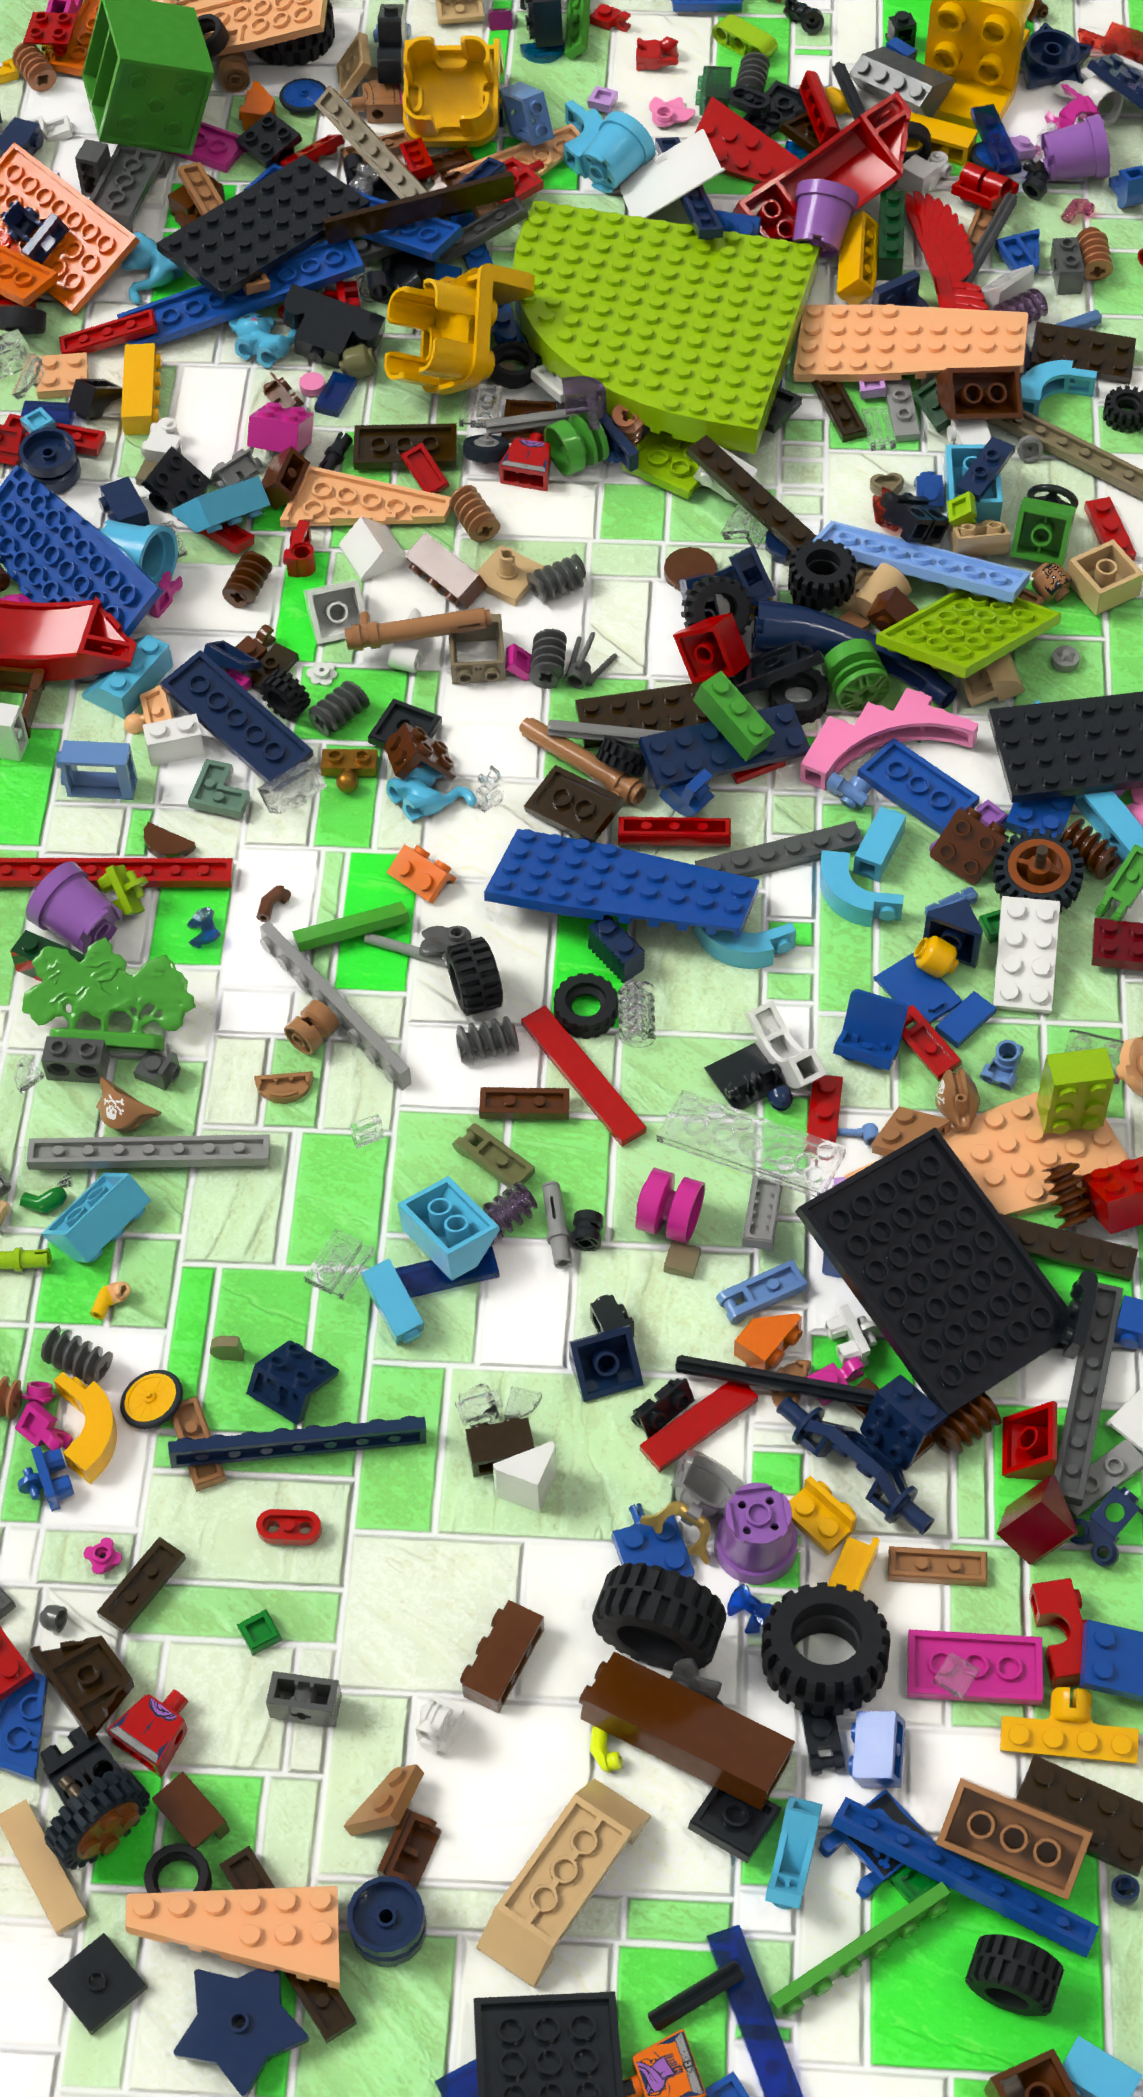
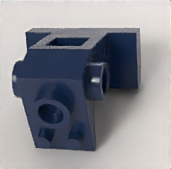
M17 200L14 203L10 202L8 205L9 210L1 214V220L9 230L7 235L17 243L20 240L26 243L22 252L29 259L42 264L69 231V228L54 213H51L43 223L38 220L39 215L29 206L25 209ZM37 227V232L33 235L32 238H30L29 236Z
M753 545L729 556L731 564L713 574V576H725L741 583L740 586L746 587L749 591L747 596L752 597L753 603L750 604L752 607L756 605L757 600H767L776 595Z

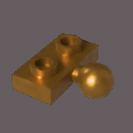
M322 749L321 776H338L336 779L338 789L344 793H351L358 786L357 776H376L378 751L377 749Z

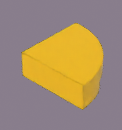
M12 58L4 61L2 67H0V84L20 79L19 72Z

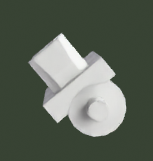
M842 1305L839 1307L838 1315L825 1321V1331L831 1340L845 1336L847 1342L837 1345L836 1348L842 1365L858 1356L862 1364L867 1366L869 1365L867 1356L871 1353L870 1347L878 1343L875 1336L880 1330L873 1321L867 1322L865 1316L858 1317L856 1321L849 1305Z

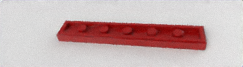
M546 1006L521 1019L523 1028L621 1147L646 1133V1126Z

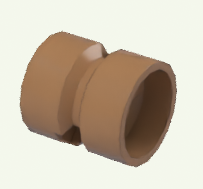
M241 51L217 56V66L222 88L230 93L244 91L250 84L245 53Z
M312 1000L301 1011V1017L296 1016L284 1027V1033L289 1042L306 1055L313 1054L322 1045L323 1038H329L340 1025L333 1011L318 1000Z

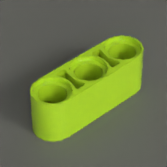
M729 14L712 28V35L719 44L742 57L748 53L758 52L769 58L778 49V44L772 35L733 14Z

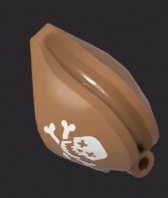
M958 1068L957 1073H952L951 1069L945 1071L940 1080L935 1103L938 1110L947 1119H950L951 1124L958 1131L969 1130L980 1105V1096L975 1083L963 1068Z
M101 1076L99 1082L102 1097L95 1108L99 1110L102 1121L108 1127L120 1132H131L137 1129L144 1121L158 1117L162 1113L139 1102Z

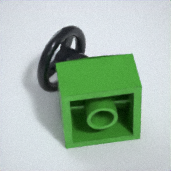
M1039 484L1031 487L1027 492V497L1023 498L1020 505L1010 556L1040 563H1058L1062 567L1068 550L1075 512L1079 505L1076 495L1064 487L1053 484ZM1039 492H1049L1045 496L1035 497V494ZM1057 494L1066 497L1071 502V504L1064 500H1061V498Z

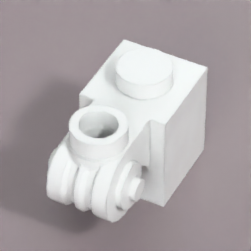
M934 151L930 154V162L914 154L903 164V173L899 178V186L912 193L913 191L921 192L923 195L934 190L938 180L942 177L946 179L952 172L953 166L948 163L947 154L942 151Z
M165 417L160 419L158 423L153 422L151 424L150 435L147 441L145 440L142 444L141 452L145 456V460L158 463L171 446L184 455L176 420L171 417Z
M434 1694L432 1699H429L419 1710L420 1720L415 1728L416 1737L419 1745L425 1750L432 1753L440 1751L447 1755L466 1721L465 1711L463 1707Z

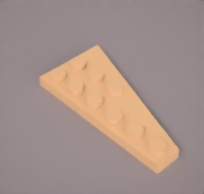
M571 123L553 130L554 139L536 146L522 142L447 173L460 171V173L469 174L488 157L504 162L513 156L519 162L526 165L541 159L545 167L535 173L540 178L564 160L563 144L576 138L581 133ZM493 202L470 209L479 219L501 205Z
M308 466L295 498L288 502L280 518V527H297L299 520L309 521L310 526L354 525L360 517L384 525L445 523L451 511L449 507L451 497Z
M338 1886L126 1894L125 1926L126 1933L166 1944L170 1941L189 1946V1950L199 1953H202L203 1950L220 1954L222 1959L271 1972L275 1970L295 1974L297 1979L322 1981L328 1983V1987L340 1990Z

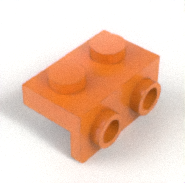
M404 844L386 873L433 904L448 880L453 883L455 882L456 877L449 873L452 868L439 859L435 863L428 859L430 853L420 846L416 845L413 849Z

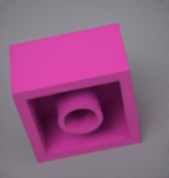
M268 402L249 416L247 446L282 452L292 446L300 453L312 443L314 413L306 412V409L303 407H291V409L281 407L282 405L279 403Z

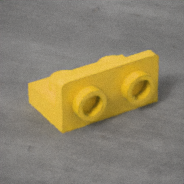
M809 1476L805 1480L804 1488L789 1501L792 1510L791 1520L794 1525L827 1556L855 1531L857 1518L854 1510L847 1503H840L832 1495L830 1488L822 1481L817 1482L813 1477Z

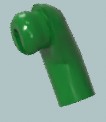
M61 1187L52 1188L40 1196L24 1192L20 1199V1206L42 1214H48L64 1203L67 1194Z

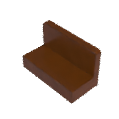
M184 1772L180 1773L152 1798L153 1803L193 1849H197L213 1834L221 1840L230 1832L226 1820Z

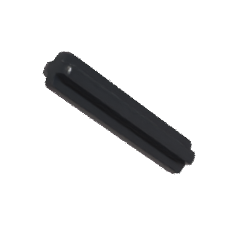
M737 1961L729 1962L648 2013L650 2023L656 2031L664 2029L743 1980L745 1977L744 1972Z

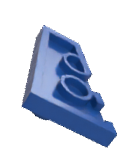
M33 1672L35 1678L0 1701V1770L36 1783L48 1679L44 1675Z

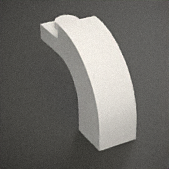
M773 1000L745 1013L757 1038L754 1041L769 1063H777L780 1066L782 1073L779 1074V1077L787 1086L795 1089L800 1088L827 1074L814 1047L803 1049L793 1039Z

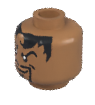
M1045 562L1032 574L1033 580L1031 585L1041 597L1045 598L1044 601L1051 602L1056 599L1057 602H1060L1070 593L1068 587L1071 584V578L1058 563L1049 564Z

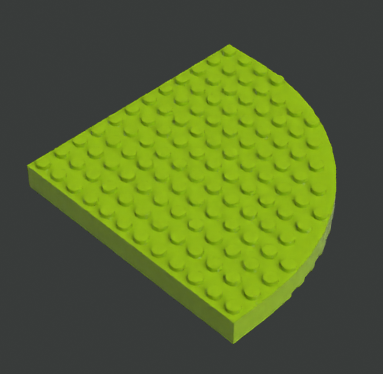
M534 200L528 213L529 217L525 219L515 246L513 269L528 272L535 276L534 295L515 301V312L521 324V331L528 338L530 348L542 358L546 369L551 374L556 373L562 379V384L570 388L572 392L574 387L581 383L596 402L601 405L602 409L611 416L617 405L628 409L627 419L632 420L633 413L636 414L643 422V425L650 427V432L660 434L661 431L673 434V439L696 443L707 435L724 449L756 454L801 322L805 305H807L818 272L820 246L809 243L790 242L784 239L765 238L760 235L740 234L735 231H723V238L703 240L698 239L693 226L689 224H678L665 220H653L641 216H628L616 212H603L592 208L585 209L572 207L571 205Z

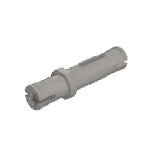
M549 1181L542 1185L549 1230L547 1243L551 1245L554 1266L558 1269H564L572 1265L569 1246L571 1233L566 1227L560 1185L556 1181Z

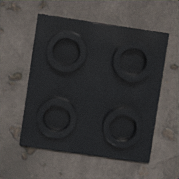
M755 1043L704 1067L734 1112L767 1097L771 1090L786 1086L779 1077V1074L782 1073L780 1066L777 1063H769Z

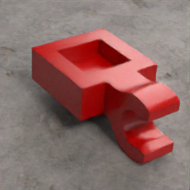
M602 3L589 16L590 24L606 30L615 27L622 32H627L631 27V24L626 23L631 17L630 13L626 11L621 12L620 9Z

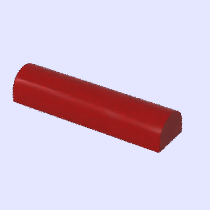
M807 70L799 87V92L821 146L841 130L819 74L815 71Z
M619 817L618 845L731 847V818Z

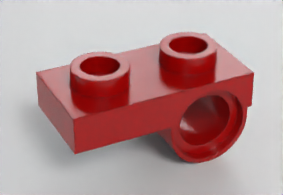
M299 520L296 530L291 531L290 547L285 549L283 555V564L287 565L288 576L297 578L308 577L316 570L314 549L310 544L311 531L309 521Z

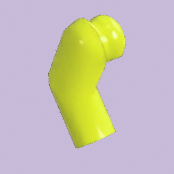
M592 1726L590 1752L601 1770L612 1773L613 1770L621 1769L623 1761L620 1753L617 1751L610 1753L608 1750V1733Z

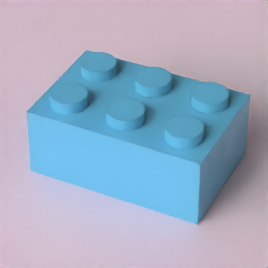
M986 444L945 446L943 473L947 518V501L960 496V494L955 493L956 486ZM1000 473L979 502L976 501L977 517L975 519L977 523H981L984 520L1000 522L1003 504Z

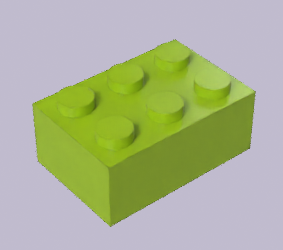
M1107 1047L1046 1055L1036 1102L1044 1134H1064L1068 1131L1081 1129L1090 1131L1103 1127L1115 1080Z

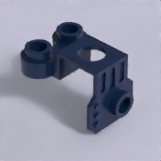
M1113 1486L1112 1491L1089 1516V1521L1081 1518L1074 1519L1075 1525L1083 1526L1085 1533L1081 1537L1074 1536L1070 1541L1078 1546H1085L1092 1542L1094 1545L1091 1550V1556L1094 1562L1101 1567H1112L1119 1559V1550L1115 1545L1120 1539L1117 1535L1138 1511L1143 1515V1509L1136 1505L1139 1498L1126 1487L1119 1491ZM1112 1503L1121 1504L1125 1511L1124 1517L1118 1522L1109 1521L1105 1515L1107 1506ZM1102 1547H1108L1110 1550L1109 1556L1105 1559H1101L1098 1554Z

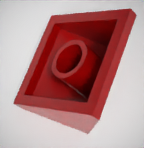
M1050 1401L1003 1417L1002 1476L1006 1478L1044 1480L1050 1475H1054L1057 1464V1403Z

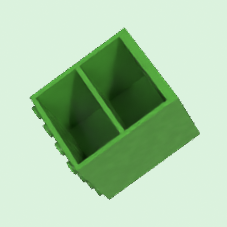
M100 0L82 72V79L99 142L192 155L215 75L195 8L150 0Z

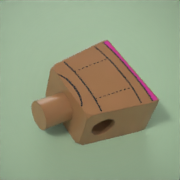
M378 79L362 84L363 96L350 98V105L354 111H365L367 122L370 124L403 123V95L400 83H378Z

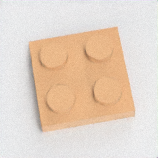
M87 352L37 356L36 392L38 399L71 397L75 380L88 379Z

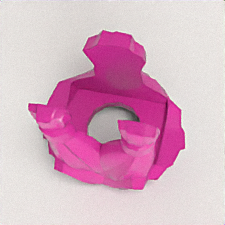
M1062 83L1061 87L1064 93L1073 100L1059 112L1058 118L1050 111L1045 114L1044 118L1048 126L1057 130L1075 124L1077 117L1084 120L1085 117L1099 114V111L1089 96H1083L1067 84Z

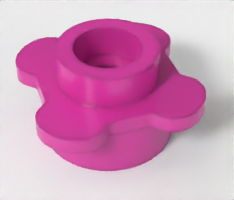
M32 1381L27 1383L26 1393H21V1398L29 1399V1402L36 1401L43 1406L47 1405L51 1398H56L57 1393L52 1392L53 1385L50 1383Z
M103 1538L99 1544L94 1547L88 1546L84 1550V1557L90 1560L92 1572L95 1574L109 1572L122 1561V1556L119 1552L115 1551L113 1547L114 1542L111 1538ZM101 1554L106 1555L104 1558H100Z

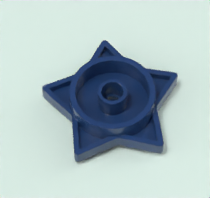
M1043 23L1038 31L1030 35L1021 54L1020 66L1024 68L1026 89L1029 90L1052 83L1058 84L1064 80H1072L1083 84L1080 66L1090 56L1092 46L1078 43L1069 34L1053 29L1047 23Z
M257 1968L239 1978H233L196 1969L194 1971L197 2016L177 2044L173 2053L178 2059L218 2065L242 2097H248L265 2065L273 2057L306 2044L310 2038L282 2007L280 1970L271 1972ZM245 2018L246 2022L242 2028L237 2029L233 2027L236 2021Z

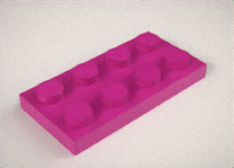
M908 1629L907 1697L1042 1705V1637Z

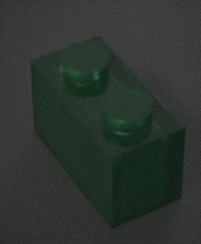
M704 66L703 75H698L697 90L701 91H696L695 105L700 106L699 116H703L711 96L729 108L728 92L731 89L732 67Z

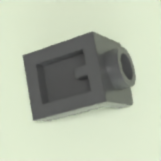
M147 1050L133 1073L136 1079L166 1091L170 1083L177 1080L181 1067L179 1066L176 1053L171 1051L165 1057Z

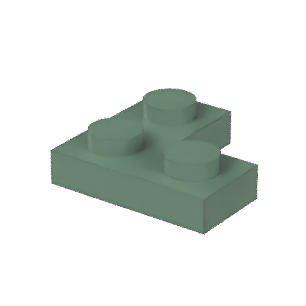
M206 759L188 799V805L192 809L242 819L251 798L250 791L227 786L233 773L232 764Z

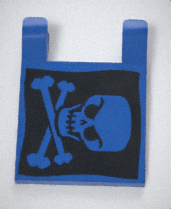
M886 1789L865 1805L873 1811L933 1840ZM837 1829L823 1837L818 1848L824 1857L829 1858L845 1843L871 1871V1873L859 1881L856 1889L857 1894L862 1899L870 1897L887 1879L905 1865L845 1835Z

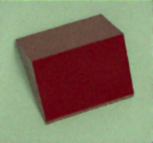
M1050 1475L1008 1505L996 1533L1029 1565L1036 1564L1079 1533L1056 1476Z

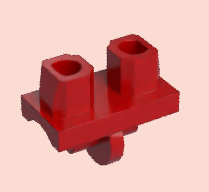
M357 280L336 282V291L328 289L323 293L325 296L360 308Z

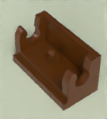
M407 1808L399 1825L396 1826L377 1869L378 1877L395 1876L409 1882L417 1890L442 1833L440 1828L435 1827L437 1822Z

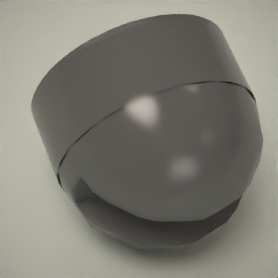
M60 1605L46 1606L39 1616L42 1627L48 1631L61 1632L67 1621L66 1607Z

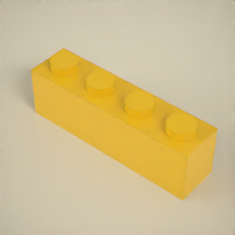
M911 112L910 121L921 123L928 128L931 134V153L942 151L947 154L948 162L961 166L969 162L971 159V149L977 141L978 130ZM909 138L907 139L906 151H915L923 146V144L916 139Z
M863 210L849 219L841 249L839 250L837 294L841 300L846 301L849 305H858L873 295V289L876 287L879 224Z
M155 343L125 344L121 405L124 435L150 434L151 424L153 422L158 423L160 420L159 408H156V405L161 403L160 390H157V387H161V373L158 369H162V356L157 354Z

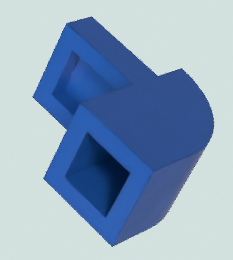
M1143 166L1119 170L1118 176L1109 177V187L1118 197L1117 206L1119 208L1143 204Z
M704 768L688 784L661 790L659 797L681 815L695 816L715 797L709 791L710 787L708 786L713 775Z

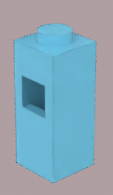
M880 806L855 854L853 873L878 882L880 881L904 835L907 815Z
M390 1259L361 1272L362 1281L395 1343L398 1344L404 1341L407 1344L421 1336L420 1332L424 1330V1322Z

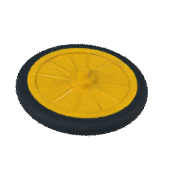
M151 1370L139 1375L129 1383L122 1394L120 1401L122 1417L129 1425L139 1429H151L164 1424L174 1416L181 1405L183 1398L182 1384L177 1376L166 1370Z

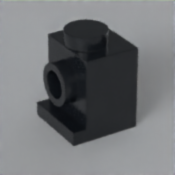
M898 11L895 16L889 17L888 31L885 33L887 41L894 37L904 36L905 38L900 40L915 47L917 23L911 12Z
M613 1294L600 1296L590 1304V1319L598 1333L630 1325L632 1336L634 1337V1321L632 1317H628L622 1303L617 1304Z

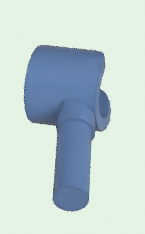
M866 1123L862 1128L837 1129V1136L863 1137L864 1143L868 1146H871V1143L879 1134L878 1127L874 1123Z

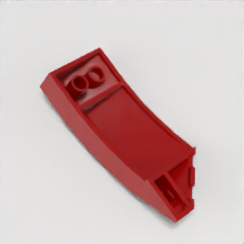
M96 596L94 600L57 603L0 600V666L28 669L43 668L45 671L43 681L79 679L131 667L137 643L132 637L128 638L122 631L120 623L111 613H107L102 608V602Z

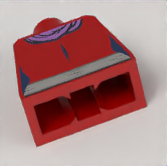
M535 432L530 435L529 439L518 437L513 440L499 464L501 484L548 491L551 445L548 442H544L545 438L542 434Z
M174 1689L162 1703L150 1694L143 1696L107 1729L111 1743L161 1778L187 1734L188 1728L185 1720L179 1713L187 1705L188 1700Z

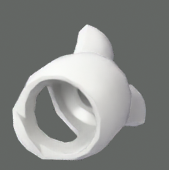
M1087 67L1080 70L1081 77L1085 80L1083 84L1072 80H1064L1054 87L1053 92L1055 95L1070 98L1061 87L1062 83L1067 84L1077 93L1089 96L1097 108L1108 98L1111 99L1114 104L1112 110L1108 115L1101 116L1104 125L1113 124L1121 113L1124 102L1123 95Z

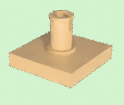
M360 31L336 65L339 92L346 99H349L363 78L370 81L378 79V68L371 65L368 35Z
M500 545L477 573L488 585L483 590L484 592L516 606L530 590L526 577L527 573L533 574L536 569L543 570L544 566L515 552L512 548Z

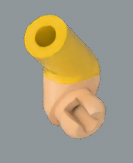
M120 1281L102 1287L90 1315L96 1319L103 1320L110 1306L128 1298L131 1292L129 1284Z

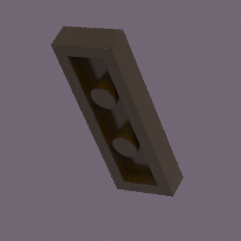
M158 1537L97 1610L98 1617L124 1634L186 1560L185 1554L161 1537Z

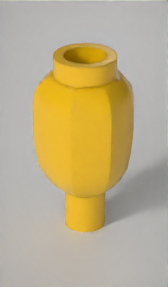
M834 86L824 87L834 114L842 115L848 113L852 116L841 90Z

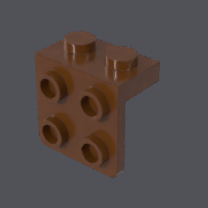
M405 722L396 733L388 738L384 745L395 776L403 781L421 761L451 780L457 776L453 767L455 764L448 754V747L438 739L434 741L429 738L427 733L418 726L414 728Z
M968 806L967 809L964 807L957 809L930 851V857L970 884H977L997 855L998 850L1002 848V844L1008 841L1010 837L1005 834L1006 828L995 821H992L991 824L981 819L983 814L972 806Z

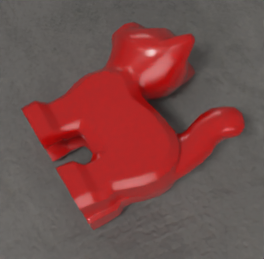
M668 36L661 41L637 38L636 70H658L664 66L677 65L679 62V54L677 52L678 40Z

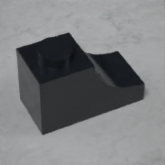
M76 379L67 408L75 411L77 417L85 420H91V417H102L104 410L111 402L122 398V387L106 379Z

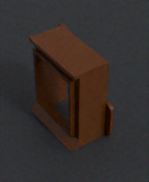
M0 666V691L27 694L22 716L28 738H30L34 716L42 691L45 689L43 682L45 671L43 668L28 669Z

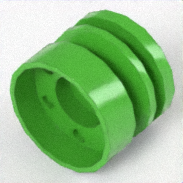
M588 409L578 412V415L569 416L568 421L563 419L550 424L544 430L545 442L551 445V459L559 472L564 476H570L582 471L586 465L593 466L597 462L607 460L609 456V445L604 429L598 418Z
M866 639L844 641L826 654L825 662L822 663V671L832 687L837 703L843 710L849 712L863 711L868 702L877 705L888 695L891 689V679L871 641Z

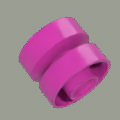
M653 1168L638 1198L635 1227L638 1230L657 1235L666 1220V1238L687 1244L693 1235L705 1195V1182L684 1177L677 1190L674 1191L675 1174Z

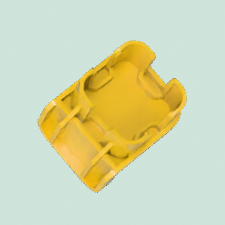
M1035 0L932 1L929 14L925 65L956 80L932 118L976 129L978 133L991 132L1000 125L1016 94L1021 54L1030 38V30L1025 29V23Z
M471 35L462 36L461 45L436 46L434 38L430 36L405 40L402 104L403 124L410 140L421 137L427 148L478 147L489 143L495 137L499 128L500 76L504 72V54L500 38H494V45H487L480 37Z
M487 263L479 268L474 267L456 278L446 276L440 280L424 279L423 290L409 286L397 288L391 295L388 303L387 320L390 324L421 330L420 356L397 351L387 352L384 359L387 377L396 381L420 385L426 392L438 395H447L474 388L482 380L488 379L495 366V356L493 351L490 350L491 327L497 318L498 306L533 296L535 276L528 272Z

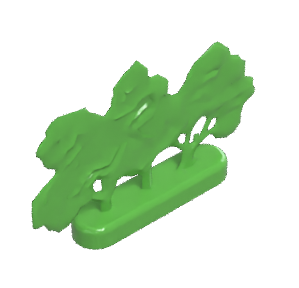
M106 937L88 946L85 958L80 962L71 956L67 949L52 946L44 947L40 950V954L32 960L36 974L42 979V983L24 992L22 1012L30 1014L31 1019L38 1026L46 1025L55 1017L63 1016L69 1022V1028H52L49 1033L51 1037L105 1040L107 1048L165 1051V1037L145 1034L142 1028L156 1020L167 1031H176L183 1025L185 1013L196 1008L194 996L187 992L188 980L181 972L176 970L175 964L167 955H161L147 961L134 976L129 975L125 972L126 961L120 954L112 952L113 947ZM67 1004L72 1005V1014L66 1011ZM147 1004H153L155 1008L149 1016L143 1015V1019H140L142 1009ZM132 1007L137 1009L136 1015L132 1014L130 1010ZM161 1010L162 1016L155 1017V1014ZM113 1012H126L130 1015L134 1022L129 1033L109 1031V1016ZM83 1013H89L101 1020V1029H77V1023Z

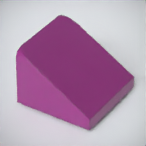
M510 8L488 10L490 30L512 29V12Z

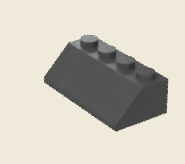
M884 46L862 54L849 73L859 89L883 100L898 91L911 109V112L931 118L956 82L955 78Z

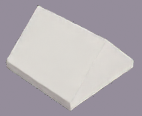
M1029 265L1003 273L982 287V294L986 300L984 303L988 305L989 310L1009 311L1030 297L1035 273L1034 266Z
M360 517L339 543L340 549L361 582L409 563L405 553L388 527L364 517Z
M548 1442L494 1463L493 1474L497 1497L540 1513L557 1475L554 1442Z

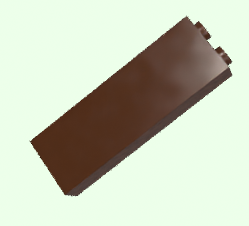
M615 1651L608 1662L602 1661L594 1676L596 1681L592 1686L587 1685L580 1696L579 1703L582 1704L581 1720L762 1811L791 1759L795 1744L794 1740Z

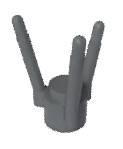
M594 632L590 633L577 662L582 638L580 636L576 638L569 667L564 675L567 683L572 687L582 689L586 684L592 686L595 679L617 658V654L613 653L591 674V665L585 659L594 640Z

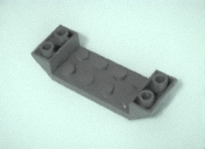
M117 145L89 200L133 234L132 222L157 174L167 175L175 160L174 155Z

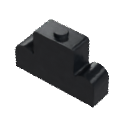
M381 4L378 14L379 47L377 49L378 83H402L403 53L405 40H408L404 4Z
M295 284L291 285L284 300V323L291 329H298L295 334L294 352L316 363H323L339 369V361L343 360L342 353L345 349L365 344L368 348L372 347L375 352L385 332L386 317Z

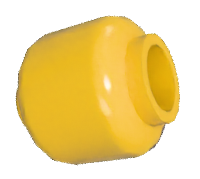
M937 935L929 938L924 937L917 945L913 955L916 958V966L934 978H941L945 974H952L959 962L956 959V947Z

